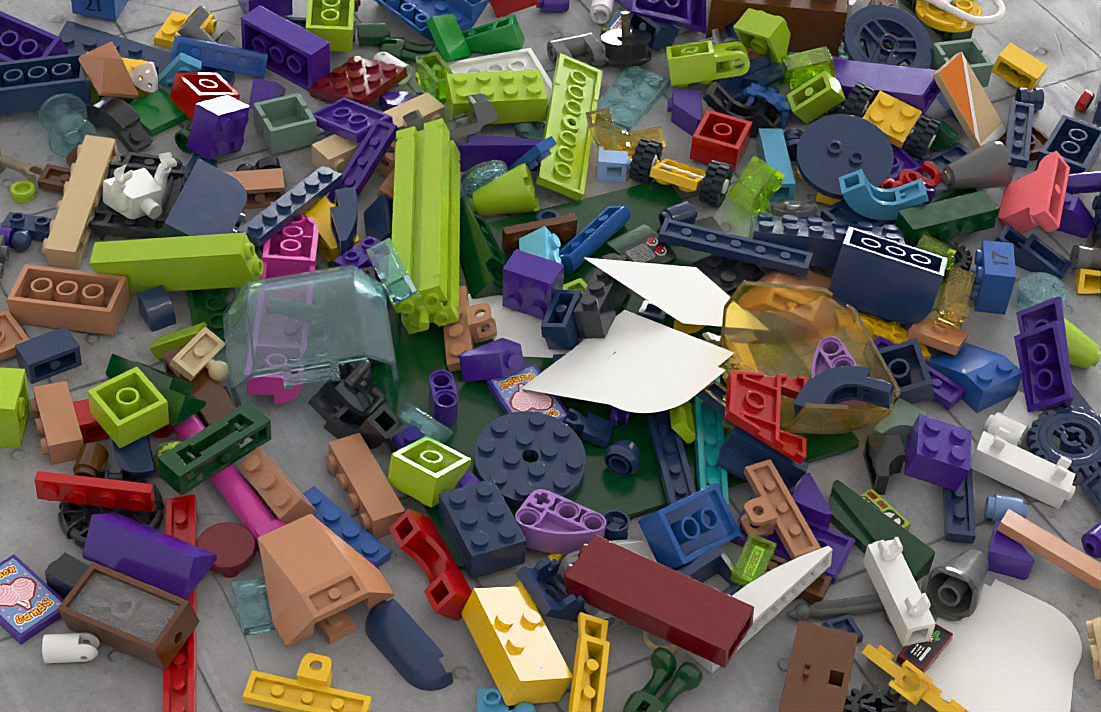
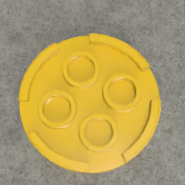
M924 0L916 1L915 12L922 22L934 29L945 32H965L978 25L964 21ZM953 0L949 3L970 15L982 17L983 9L975 0Z

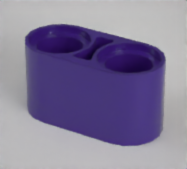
M445 370L434 371L429 376L430 408L434 422L441 426L453 425L457 421L458 393L454 377Z

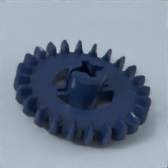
M1060 406L1057 407V412L1049 409L1047 410V415L1040 414L1038 415V420L1032 422L1031 428L1027 433L1028 438L1026 442L1030 453L1055 465L1061 456L1071 460L1072 462L1067 470L1075 474L1073 481H1076L1078 472L1082 473L1085 480L1088 478L1089 470L1093 473L1101 467V415L1094 416V411L1092 410L1086 413L1083 407L1074 410L1073 406H1068V409L1065 410ZM1084 432L1091 437L1092 447L1085 443L1086 436ZM1054 435L1060 439L1059 449L1053 442L1052 437Z

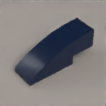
M355 187L336 189L335 207H330V228L340 256L351 249L356 240L358 206Z
M1009 224L1005 226L994 240L996 242L1013 243L1015 266L1044 277L1061 280L1072 265L1070 261L1033 233L1027 239Z

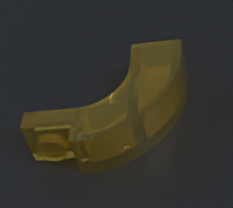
M609 107L586 112L591 138L598 149L599 146H602L604 150L628 152V158L633 159L632 155L635 153V147L638 146V142L643 137L663 144V148H667L662 126L639 131H624L614 125Z
M953 266L948 268L938 300L935 322L962 330L964 320L969 318L971 307H968L967 303L976 276L975 273Z

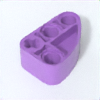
M825 337L819 342L814 354L812 378L832 368L858 366L839 338ZM857 400L841 402L828 412L825 419L832 421L863 409L868 403Z
M544 489L533 491L515 515V520L527 540L526 547L542 552L569 554L580 550L585 543L588 544L594 535L602 538L605 536L606 519L603 515Z

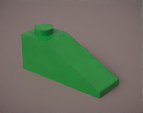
M515 15L461 31L470 51L488 54L520 50L525 40Z

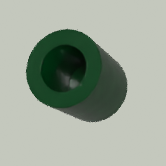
M385 22L357 23L358 46L381 45L384 37H391L390 26L386 27Z

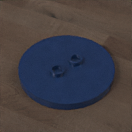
M848 114L830 115L813 122L802 133L796 150L797 167L807 184L817 192L839 200H845L841 192L839 177L862 169L869 183L880 188L882 181L889 178L894 161L891 143L884 132L872 122Z

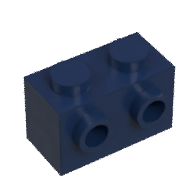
M630 13V28L642 29L651 34V41L648 43L650 48L660 51V49H666V47L673 45L679 32L678 28L672 24Z
M556 290L541 324V334L546 340L548 349H574L579 332L573 311L582 296L581 290Z

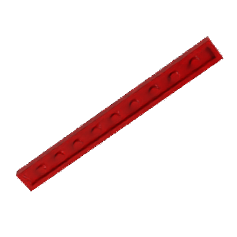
M195 494L167 498L166 534L197 546V499ZM196 587L187 601H190L197 615ZM197 626L167 669L163 670L162 712H197Z

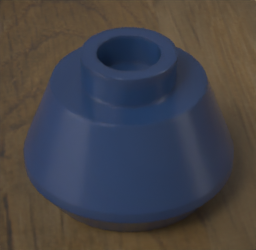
M619 440L604 451L605 464L613 473L620 476H629L638 471L640 451L632 441Z

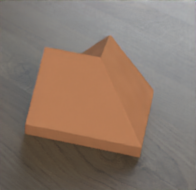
M112 41L79 57V62L100 96L137 98L136 88L123 59Z

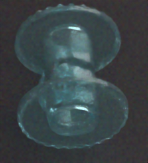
M59 93L49 97L41 105L38 114L41 126L49 132L48 145L56 155L64 158L67 157L71 150L83 144L86 135L97 136L94 125L85 119L87 108L84 101L74 94Z

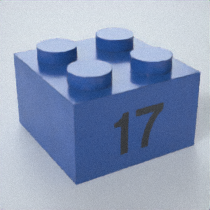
M71 0L72 12L83 16L116 21L129 0Z
M983 240L981 249L976 250L974 264L976 267L975 269L971 268L969 283L973 284L970 300L974 301V308L977 312L1005 315L1016 280L1014 244Z

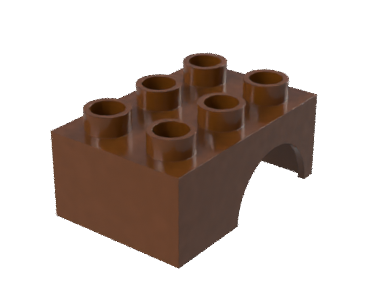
M707 0V32L705 41L712 40V44H714L717 35L725 26L739 20L746 10L751 8L774 16H781L785 19L791 34L787 52L839 57L847 17V0Z

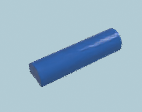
M608 206L559 251L561 264H564V274H572L586 261L584 258H589L630 220L628 206Z

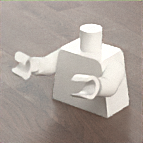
M170 152L159 154L161 163L156 170L154 178L145 168L135 171L130 170L125 174L124 169L126 165L117 168L114 171L113 178L104 180L103 202L129 219H136L145 215L152 219L159 217L162 213L161 204L165 196L167 177L171 167L177 166V161L172 158Z

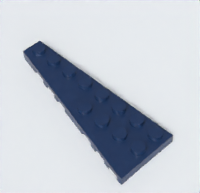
M66 21L59 34L69 54L90 52L112 41L122 58L153 62L157 75L173 61L170 59L171 52L72 21ZM202 65L198 71L217 72L232 87L235 82V73Z

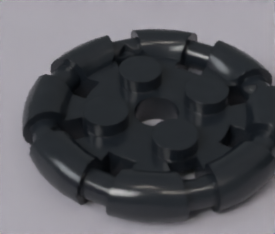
M109 470L95 473L97 478L149 484L147 479L131 477L123 470H120V473H109ZM153 484L155 497L153 512L120 508L108 512L105 511L106 507L60 502L59 509L61 511L58 513V522L64 535L68 539H74L75 545L84 549L92 515L118 513L158 530L164 517L162 512L164 500L158 488ZM86 525L87 528L82 531L81 528Z

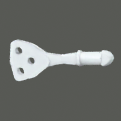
M153 62L138 65L129 73L133 84L139 89L152 93L158 90V75Z

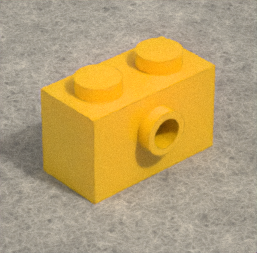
M1010 42L999 54L993 65L992 73L1016 88L1026 87L1028 90H1032L1041 81L1048 65Z

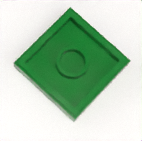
M454 14L434 16L426 20L445 63L467 59L472 56Z
M162 88L129 103L140 115L139 123L151 137L189 119L170 99V94Z

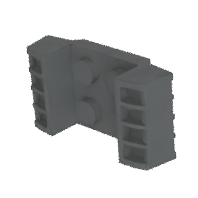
M484 93L467 95L472 114L459 113L454 115L452 120L445 121L450 132V140L478 133L484 125L499 119L492 103ZM419 110L412 111L403 116L404 129L415 126L417 131L424 130L425 122Z

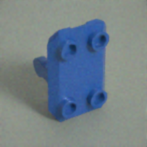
M751 83L750 87H746L743 92L744 95L749 96V99L745 105L757 106L758 97L774 104L778 111H783L781 114L782 119L777 128L784 130L791 113H793L787 96L780 95V90L767 85L766 89L755 83Z

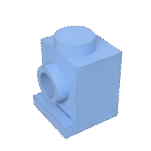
M599 146L596 180L625 183L626 173H629L630 162L632 161V159L628 158V152L604 150V147Z

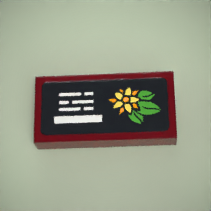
M935 624L930 641L905 646L898 654L896 662L902 665L907 660L923 673H926L951 642L953 633Z

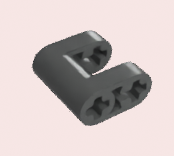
M203 4L194 10L177 30L180 36L228 46L235 40V37L228 30H225L214 40L201 27L211 14Z
M592 33L547 42V54L555 67L560 53L571 58L583 55L588 64L594 68L605 65V52Z
M1073 245L1070 254V262L1072 263L1070 267L1101 271V248Z

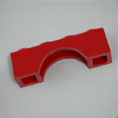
M407 509L389 529L399 548L411 556L426 573L430 586L424 590V593L435 613L459 621L463 617L461 612L472 590L432 519Z

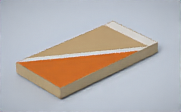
M963 53L955 54L932 76L974 149L989 141L996 142L1005 134L1007 129Z

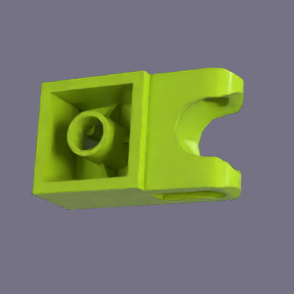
M712 40L666 47L671 86L678 88L688 87L690 83L709 84L713 80L741 76L746 74L750 67L746 47L743 43L737 41L712 45ZM743 64L741 68H735L736 66Z

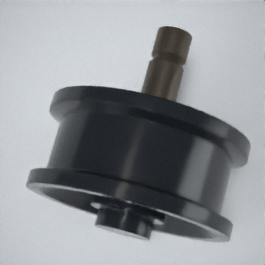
M622 11L621 29L608 31L601 36V42L605 45V64L616 67H633L648 63L652 59V53L648 50L651 34L642 29L630 28V12Z

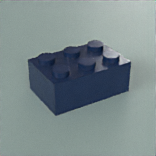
M1063 114L1040 151L1035 171L1045 156L1057 151L1070 167L1069 174L1090 172L1101 153V128Z
M493 479L439 493L438 517L470 579L525 563L527 540Z

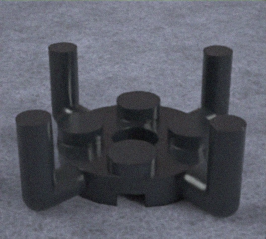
M319 337L300 358L305 365L309 366L323 350L328 355L327 363L324 367L332 376L319 390L328 382L336 388L343 381L344 387L351 394L357 395L361 392L369 394L373 398V401L363 411L365 413H374L387 401L386 395L375 386L377 381L370 379L374 375L370 370V361L366 359L360 360L352 353L347 357L342 354L343 348L335 347L325 337Z

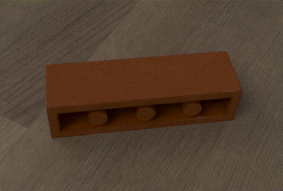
M185 346L163 353L164 372L190 382L169 365L171 360ZM206 367L190 382L194 384L190 395L206 401L205 407L195 413L206 427L231 413L235 408L240 407L232 402L226 386L222 387L219 381L209 377Z

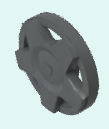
M784 198L780 199L779 202L771 204V213L783 217V215H794L798 218L809 217L817 213V205L809 199L791 200Z

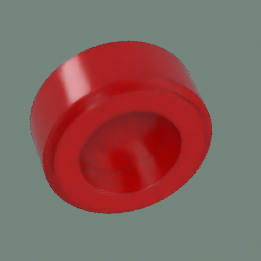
M1085 90L1074 109L1084 113L1092 103L1095 96L1094 93Z

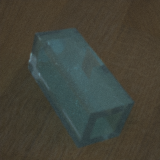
M390 238L366 250L394 305L418 293Z

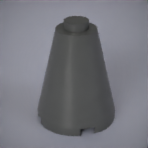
M989 141L946 165L941 173L943 183L950 189L1003 188L1012 181L1013 170L1009 171L1008 163L1011 162V158L1002 142Z
M967 550L934 568L925 576L921 585V593H926L931 603L930 609L934 614L948 621H960L962 618L970 617L975 612L989 568L987 557L978 550Z

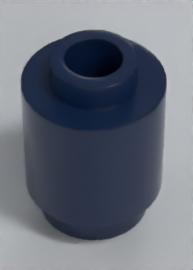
M687 201L665 208L658 215L660 226L662 227L665 218L693 225L695 224V218H697L696 208Z

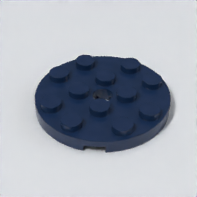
M520 411L498 417L481 431L475 443L473 464L480 480L493 479L506 504L520 508L528 496L538 489L548 490L568 499L578 489L583 480L586 467V453L578 435L561 420L539 411ZM534 454V458L537 461L528 463L523 460V457Z

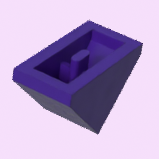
M805 473L792 498L804 519L829 528L832 512L811 474Z
M999 520L995 523L987 551L988 571L1026 580L1029 578L1035 560L1020 543L997 530L1001 522Z

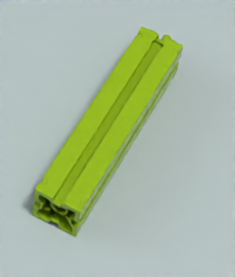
M443 118L424 123V130L417 131L415 126L396 131L390 266L391 291L389 292V300L395 311L401 313V321L409 334L429 330V323L432 322L439 327L459 322L457 310L459 309L460 152L454 140H450V132Z

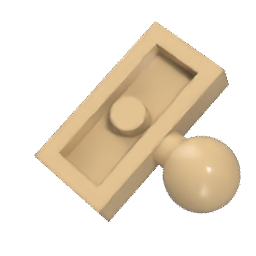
M206 327L169 364L190 382L205 367L208 369L209 377L219 382L227 380L230 375V367L226 362L213 360L223 350L226 343Z

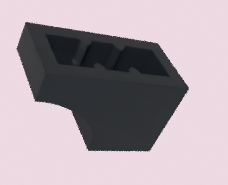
M867 435L863 457L872 489L878 495H885L890 476L901 473L903 462H905L906 446L902 445L900 435Z

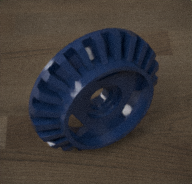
M871 5L864 7L850 17L843 31L842 42L845 44L843 50L845 54L849 55L848 60L894 66L905 61L909 65L907 67L928 69L933 59L932 41L924 26L911 14L893 6ZM860 42H864L866 55L861 48ZM882 43L890 44L892 50L885 49Z

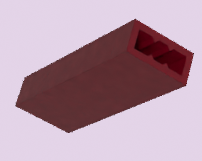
M594 535L588 544L585 543L581 547L578 559L574 564H570L566 568L563 576L567 595L575 594L576 597L582 595L586 600V604L723 668L727 666L753 624L754 606L598 535Z

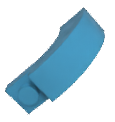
M862 169L839 177L841 192L847 204L856 213L870 219L896 220L899 211L929 201L922 178L896 188L881 189L869 183Z

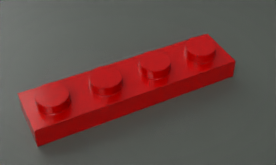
M37 471L34 479L37 499L153 512L155 506L153 484Z

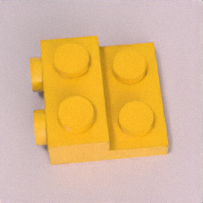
M172 12L154 36V45L172 49L174 36H180L177 30L191 13L184 15ZM212 13L201 25L210 36L215 33L217 28V21Z

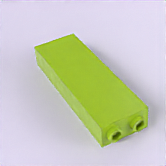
M245 233L95 242L90 260V265L95 273L127 276L130 294L140 293L160 285L163 286L165 291L258 286L259 276L263 274L262 260L257 257L254 245L250 243Z

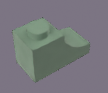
M899 398L874 427L872 435H900L902 444H906L907 434L919 414L927 416L928 412Z

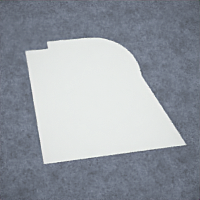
M624 310L615 317L605 338L585 339L521 389L609 404L621 410L635 413L660 412L687 402L726 370L718 366L732 356L734 352Z
M995 579L992 586L984 583L978 607L970 617L962 618L960 621H948L938 617L935 623L953 633L951 642L925 673L934 681L932 684L942 691L939 696L947 702L953 699L968 712H1070L1074 672L1081 659L1082 644L1075 626L1058 609Z

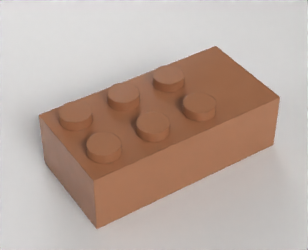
M27 264L24 265L7 298L9 312L18 324L57 329L66 326L68 330L114 336L131 301L127 276Z

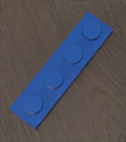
M175 35L170 59L174 60L181 52L202 61V66L264 78L268 53Z
M315 486L303 493L318 511L314 517L360 555L374 560L379 567L391 559V551Z

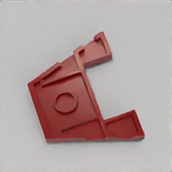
M732 370L727 377L725 418L796 463L802 464L806 458V438L780 430L781 395L796 399L801 389L808 382V377L798 375L794 379L788 378L787 374H777L776 377L764 376L762 372Z

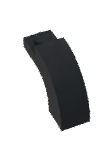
M716 81L709 85L702 98L715 112L752 122L750 134L752 137L758 136L759 128L776 129L782 119V116L767 101L757 106L743 105L735 101Z
M103 96L80 110V113L94 130L101 126L109 128L128 152L138 153L153 142L139 123L140 115L128 103L118 97Z

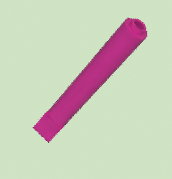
M196 414L179 425L173 426L174 432L182 442L189 436L195 435L206 428ZM233 463L209 479L243 525L253 533L256 540V549L260 553L258 537L286 524L284 521L273 516Z

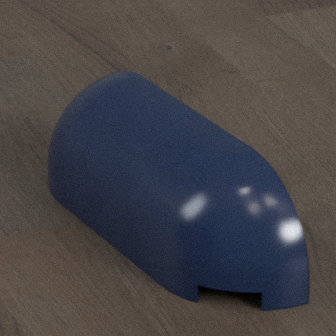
M148 435L122 448H119L112 440L116 461L126 474L134 478L143 477L145 479L156 476L157 473L153 464V454Z
M383 600L370 609L365 621V631L368 638L410 685L421 690L435 691L453 684L452 672L447 673L439 659L444 656L442 651L396 600Z

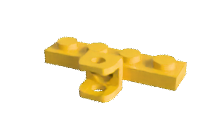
M868 643L862 651L863 655L895 678L894 681L891 679L888 685L915 706L922 699L938 712L967 711L953 699L947 703L939 696L942 691L932 684L934 681L909 661L905 660L901 667L892 661L895 655L882 645H879L876 649Z
M307 653L303 657L296 674L297 680L252 670L242 696L243 703L282 712H369L372 705V697L331 688L333 682L331 658L314 653ZM320 663L322 667H314L312 664Z

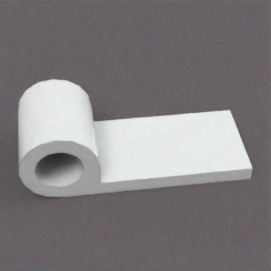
M1018 391L1003 413L997 412L995 416L992 414L989 416L984 429L988 430L987 433L995 436L999 427L1008 430L1010 433L1005 441L1020 447L1027 437L1032 422L1038 420V415L1043 414L1044 411L1028 412L1025 395Z

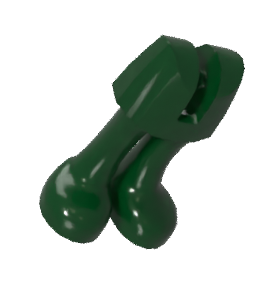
M384 37L382 39L379 52H387L401 61L414 62L430 66L433 69L442 68L443 59L435 41L431 44L422 45L406 41L404 37Z
M658 647L650 657L653 668L651 679L640 691L633 692L629 696L622 712H667L668 707L681 693L693 690L699 686L703 680L702 672L696 665L690 662H683L677 669V661L672 652L666 648ZM674 675L670 686L657 699L655 697L657 692Z

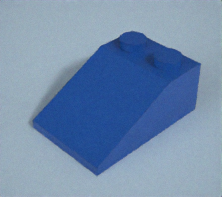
M964 343L957 355L943 352L925 361L928 366L966 389L962 400L976 413L1016 395L1023 374L1005 355L968 343Z
M717 482L638 520L657 563L670 569L684 565L716 545L720 546L741 535Z

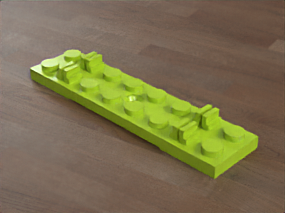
M560 53L556 61L543 140L552 136L557 144L550 149L552 154L538 163L535 183L575 200H581L585 190L603 71Z

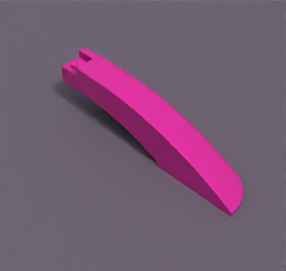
M303 214L265 242L262 255L263 274L260 276L255 326L247 372V393L261 396L274 395V404H283L293 400L299 395L303 384L305 364L300 358L307 351L310 321L302 319L292 321L289 317L267 313V306L278 307L268 303L270 297L291 302L295 299L301 301L302 304L312 305L319 229L311 216L305 217Z

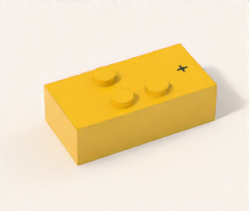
M524 586L474 588L461 614L506 705H517L521 702H529L531 704L559 702L573 676Z

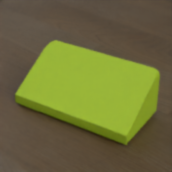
M203 322L157 337L150 345V351L158 360L162 359L163 353L186 346L204 327L207 328V324Z

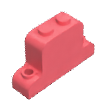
M1057 151L1045 156L1040 161L1035 172L1017 179L1006 186L998 215V220L1002 227L1009 224L1020 234L1038 226L1045 233L1059 228L1070 167Z

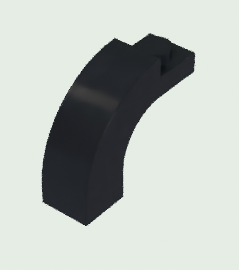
M329 382L307 402L327 422L323 427L334 437L341 439L360 433L370 450L381 446L403 425V422L385 404L381 405L374 413H365L356 409Z

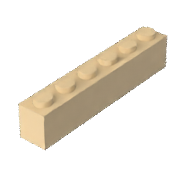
M428 92L383 112L392 116L393 124L397 125L399 130L404 129L403 116L415 110L420 111L425 123L441 118L445 122V106ZM336 134L312 144V164L316 168L321 166L329 167L336 172L343 173L362 141L355 143Z
M86 135L83 144L78 146L76 163L71 165L70 180L64 184L63 199L58 201L56 218L51 220L49 237L45 238L42 250L46 254L48 265L79 269L92 232L89 228V222L93 221L94 212L102 196L103 183L108 176L110 161L116 162L118 157L116 140L114 138Z

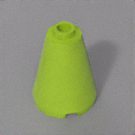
M526 163L515 167L472 192L473 197L469 198L473 213L478 212L481 216L540 211L538 197H535V186Z
M1064 317L1070 365L1089 369L1091 365L1096 367L1101 358L1100 346Z

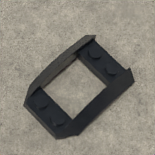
M126 152L120 156L119 161H110L107 179L113 178L114 171L123 165H126L124 174L130 170L135 171L145 168L154 178L161 161L158 155ZM174 158L177 161V166L171 167L167 180H170L162 213L159 217L152 219L149 216H142L136 219H129L103 202L102 193L94 212V219L89 222L91 231L102 242L106 234L137 239L157 238L182 189L184 171L181 170L178 159Z

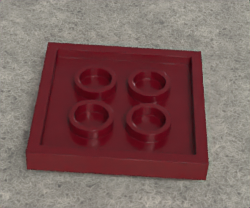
M354 56L309 87L310 96L333 102L345 97L367 106L408 77L407 69L395 64H386L377 60H368L360 56Z

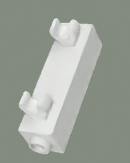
M999 427L995 436L983 431L972 450L970 468L1056 509L1060 508L1064 500L1070 501L1076 489L1072 485L1075 474L1067 470L1072 462L1071 460L1061 456L1055 465L1005 441L1010 433L1008 430Z
M895 537L893 540H880L868 544L863 560L864 566L902 646L930 641L936 624L929 611L931 603L926 593L921 594L901 553L903 546L899 538Z

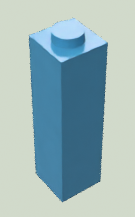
M759 128L756 151L768 202H779L780 199L784 198L792 200L795 180L783 130Z

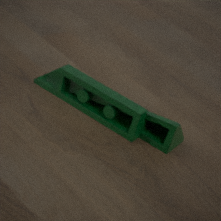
M462 197L460 199L459 253L470 296L472 299L503 295V278L500 273H503L506 261L486 220L480 214H474L467 200Z
M112 353L106 375L112 379L138 367L168 401L169 423L172 426L179 425L205 407L206 401L190 395L194 384L146 364L131 361Z
M835 480L833 482L830 493V510L832 512L830 522L844 535L856 539L855 546L865 554L868 544L880 540H893L895 537H898L903 546L901 553L915 582L930 572L935 556V551L841 481Z

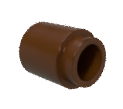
M96 442L84 444L73 467L74 475H89L97 478L95 473L104 470L109 457V453L104 446Z

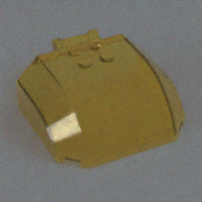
M743 281L723 308L720 344L722 348L734 352L732 356L718 366L726 370L722 373L726 384L727 377L732 370L762 372L764 376L776 377L777 374H787L788 378L794 379L801 375L808 377L809 381L812 379V362L819 342L825 337L832 336L842 341L858 366L870 368V378L881 379L893 384V402L890 409L869 403L866 406L808 403L795 417L794 402L796 399L781 395L780 430L788 433H847L872 425L893 412L895 407L893 404L899 397L901 390L855 308L848 303L845 307L841 306L831 299L833 293L823 287Z

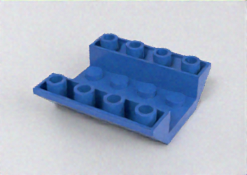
M374 0L432 42L434 39L426 23L427 19L434 16L454 14L461 31H465L474 26L489 3V0Z

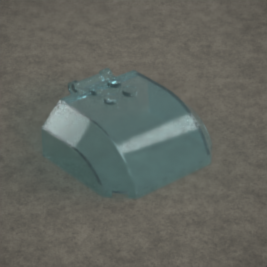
M354 264L247 281L223 313L230 389L235 404L242 406L240 392L242 385L252 378L282 373L285 389L294 388V385L328 379L339 381L341 380L339 363L370 358L391 364L393 379H399L384 284ZM330 365V368L292 374V371Z

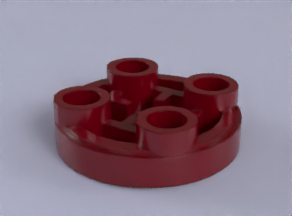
M225 522L215 524L203 531L197 541V547L217 555V560L209 570L221 573L226 578L236 577L239 571L251 564L256 555V540L253 533L245 526L237 523Z

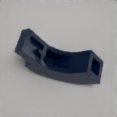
M841 366L826 370L810 379L799 392L794 402L795 420L821 428L828 412L835 405L850 400L862 401L890 409L893 402V384L881 379L870 378V368Z

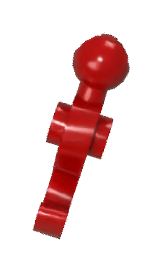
M925 161L920 166V170L927 173L931 180L914 170L904 169L897 175L895 180L892 178L883 180L880 188L892 189L922 178L923 182L929 185L928 189H934L942 180L941 171L934 163Z

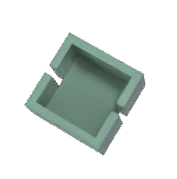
M975 38L933 44V59L929 66L931 70H938L955 54L962 52L981 86L988 87L993 63L986 53H983V49Z
M299 93L253 103L254 126L260 137L264 140L271 155L306 147L317 142L316 119L309 108H307Z

